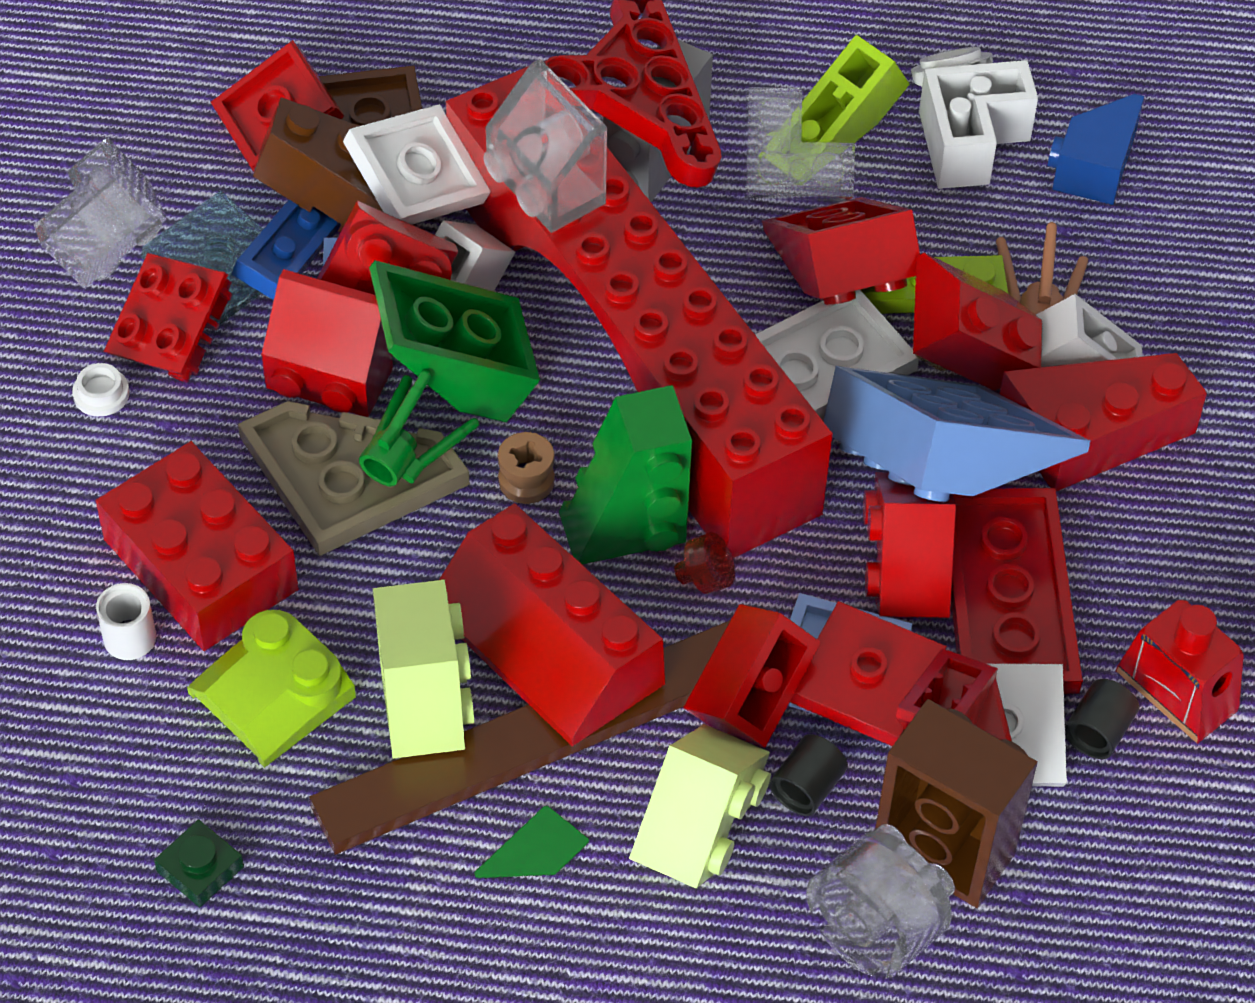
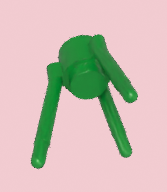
M423 370L419 374L411 388L412 377L409 375L402 377L371 442L360 455L359 464L363 471L374 481L382 485L395 486L401 478L409 483H414L423 469L479 427V420L471 418L416 458L415 449L417 448V442L410 433L402 428L431 379V373L428 370Z

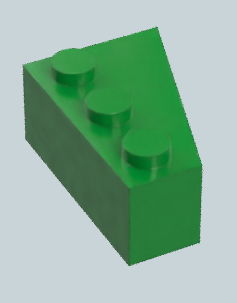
M670 385L617 396L592 443L595 454L589 466L580 467L575 477L578 488L572 500L564 501L559 510L572 556L582 565L649 550L655 552L664 551L674 545L686 543L692 439L674 387Z

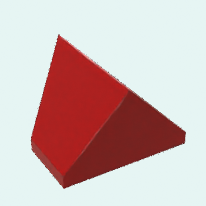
M943 648L897 707L896 718L904 730L926 700L929 699L945 709L951 708L963 713L970 719L973 725L1000 740L1012 741L996 680L998 668Z

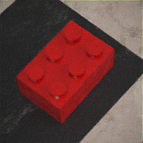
M192 441L95 500L104 541L203 651H206L243 627L255 614L269 610L299 590L294 550Z

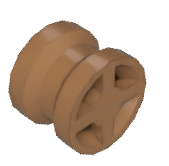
M532 432L516 433L506 438L499 446L497 455L500 468L498 483L501 492L508 499L522 504L536 503L546 498L553 490L555 481L553 470L555 454L552 444L545 437ZM521 463H527L524 468L518 467Z

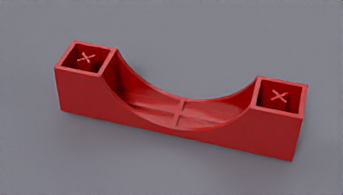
M537 62L446 100V116L491 190L483 204L466 208L476 224L513 251L529 247L539 252L569 279L607 332L637 392L673 385L692 439L688 510L726 562L823 515L833 433L579 110L558 109L548 105L540 98L537 93V83L542 71V63Z

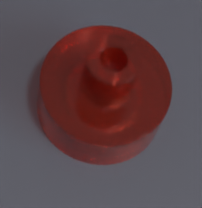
M714 532L688 540L684 547V560L677 562L674 566L675 575L681 584L693 582L695 587L704 594H711L728 588L735 580V565L730 549L727 548L722 537Z

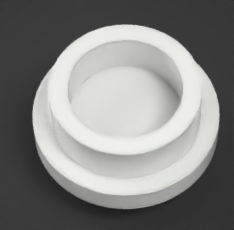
M96 363L85 367L77 376L72 390L76 406L79 410L91 416L111 415L119 411L129 398V386L125 376L114 366L105 363Z

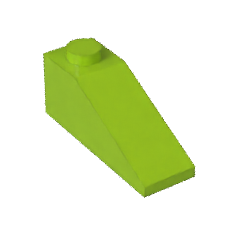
M856 34L758 157L799 188L878 125L910 84L894 60Z

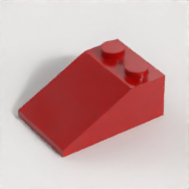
M859 197L762 220L765 234L802 291L810 296L823 299L825 305L840 304L856 299V290L874 286L875 292L898 290L907 286L906 278L916 276V258L920 255L912 209Z

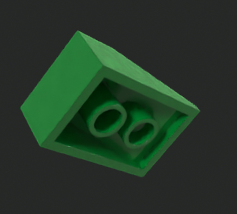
M374 260L369 269L388 352L416 376H419L423 370H428L431 373V379L427 385L459 412L507 423L540 381L519 298Z

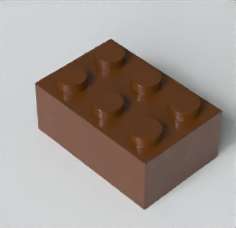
M927 699L888 752L872 847L978 909L1015 856L1038 761L1029 757L1016 743L1005 739L1000 740L973 725L970 719L963 713L951 708L945 709Z

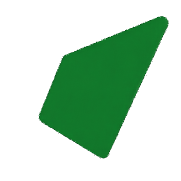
M544 806L484 862L474 874L477 878L555 875L589 843V839L550 807Z

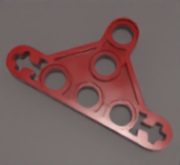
M613 0L609 11L614 27L587 55H559L547 59L542 67L537 83L538 95L548 105L558 109L594 110L659 149L669 173L679 183L696 188L708 185L712 182L722 158L721 149L663 1ZM644 39L652 41L658 44L661 47V49L649 48L641 44L638 40ZM560 77L567 79L576 87H563L553 82L551 78ZM602 77L620 80L626 87L620 88L607 84ZM652 77H662L670 80L676 87L672 88L658 84ZM675 115L684 118L691 126H681L673 123L667 116ZM691 146V149L689 151L690 155H686L689 147Z

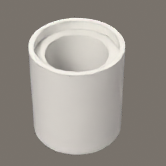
M130 583L116 584L103 591L97 600L96 611L106 650L112 656L122 660H133L146 655L156 642V630L147 593L141 587ZM125 620H133L129 623H120Z

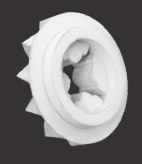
M980 47L949 50L920 59V65L912 68L911 73L915 84L922 87L925 69L993 63V57L990 52H981Z

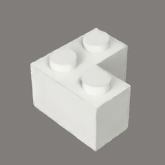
M1028 60L925 69L919 114L938 189L989 185L996 145L1031 140L1038 96Z

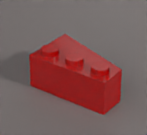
M1177 353L1004 371L1000 395L1090 440L1087 453L1039 471L1049 487L1056 488V492L1195 434L1207 396L1206 390Z

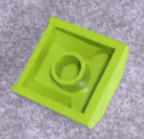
M266 610L252 616L243 628L242 640L230 648L187 687L188 694L193 699L197 698L237 736L258 757L259 763L264 768L356 698L355 685L339 663L337 657L294 616L281 610Z

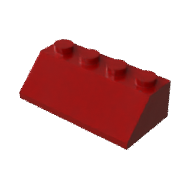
M515 503L469 531L439 579L445 580L448 603H460L464 629V639L462 640L572 747L665 685L663 638Z

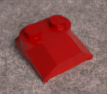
M357 201L317 279L375 295L369 267L376 260L451 280V265L458 254L456 244Z

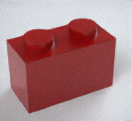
M739 604L683 708L710 727L750 744L765 748L821 642L779 612Z

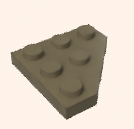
M290 401L284 402L238 424L240 439L319 556L470 485L469 470L454 449L451 448L423 469L414 483H409L401 478L395 486L382 485L369 477L359 464L360 455L371 442L381 420L342 412L340 418L310 412V405ZM419 428L417 434L410 433L417 442V448L415 449L416 458L444 438L443 434Z

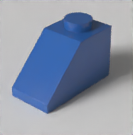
M1132 94L1071 117L1065 138L1055 136L1047 166L1056 168L1052 190L1114 205L1137 132L1145 96Z

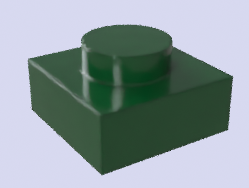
M199 819L154 859L156 871L199 908L244 868L242 855Z

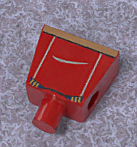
M1180 599L1139 631L1117 665L1116 672L1198 744L1238 712L1244 654L1240 646L1216 627L1217 619L1212 610L1203 605H1191L1188 601Z

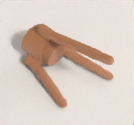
M1050 222L1046 226L1040 282L1030 284L1022 296H1020L1006 239L999 237L996 240L998 255L1003 256L1008 294L1035 315L1074 294L1077 295L1088 264L1086 256L1079 257L1064 296L1059 293L1058 287L1052 284L1057 225L1054 222Z

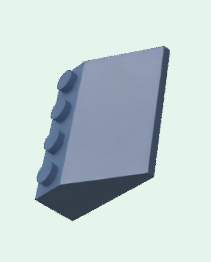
M835 366L823 421L833 433L832 437L840 442V450L864 456L863 463L865 465L889 471L888 478L890 480L915 486V495L939 502H947L950 494L975 496L1087 453L1090 446V440L982 385Z

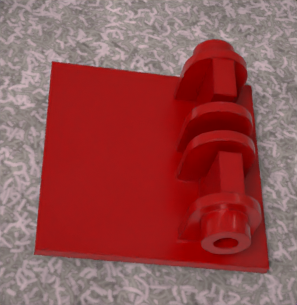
M147 253L103 352L166 370L169 376L188 383L191 375H198L199 365L206 352L204 348L197 345L198 342L211 345L213 341L211 337L203 333L204 328L218 330L219 323L213 319L220 320L227 302L233 296L229 292L232 282L227 279L228 274Z

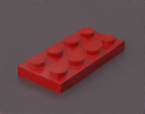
M1056 488L990 489L975 496L952 494L956 504L951 607L957 654L985 664H1063L1064 694H1079L1083 679Z

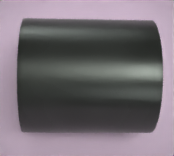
M1097 679L1093 681L1065 725L1066 739L1075 749L1095 759L1109 758L1139 711L1140 706L1137 698L1129 689L1110 679Z
M807 734L800 740L770 779L769 787L775 798L786 808L799 815L811 816L846 772L848 763L843 753L833 743L821 736Z

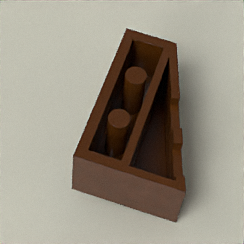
M281 97L263 140L253 177L308 212H311L315 207L339 222L341 226L338 232L340 233L357 201L383 212L343 143L349 129L359 127L360 125L352 124L312 109L309 106Z

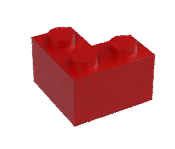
M875 472L874 490H865L863 499L864 525H868V540L877 541L876 562L866 563V597H875L879 616L950 618L956 504L952 494L949 495L947 502L928 500L914 494L915 486L890 480L888 478L889 472Z

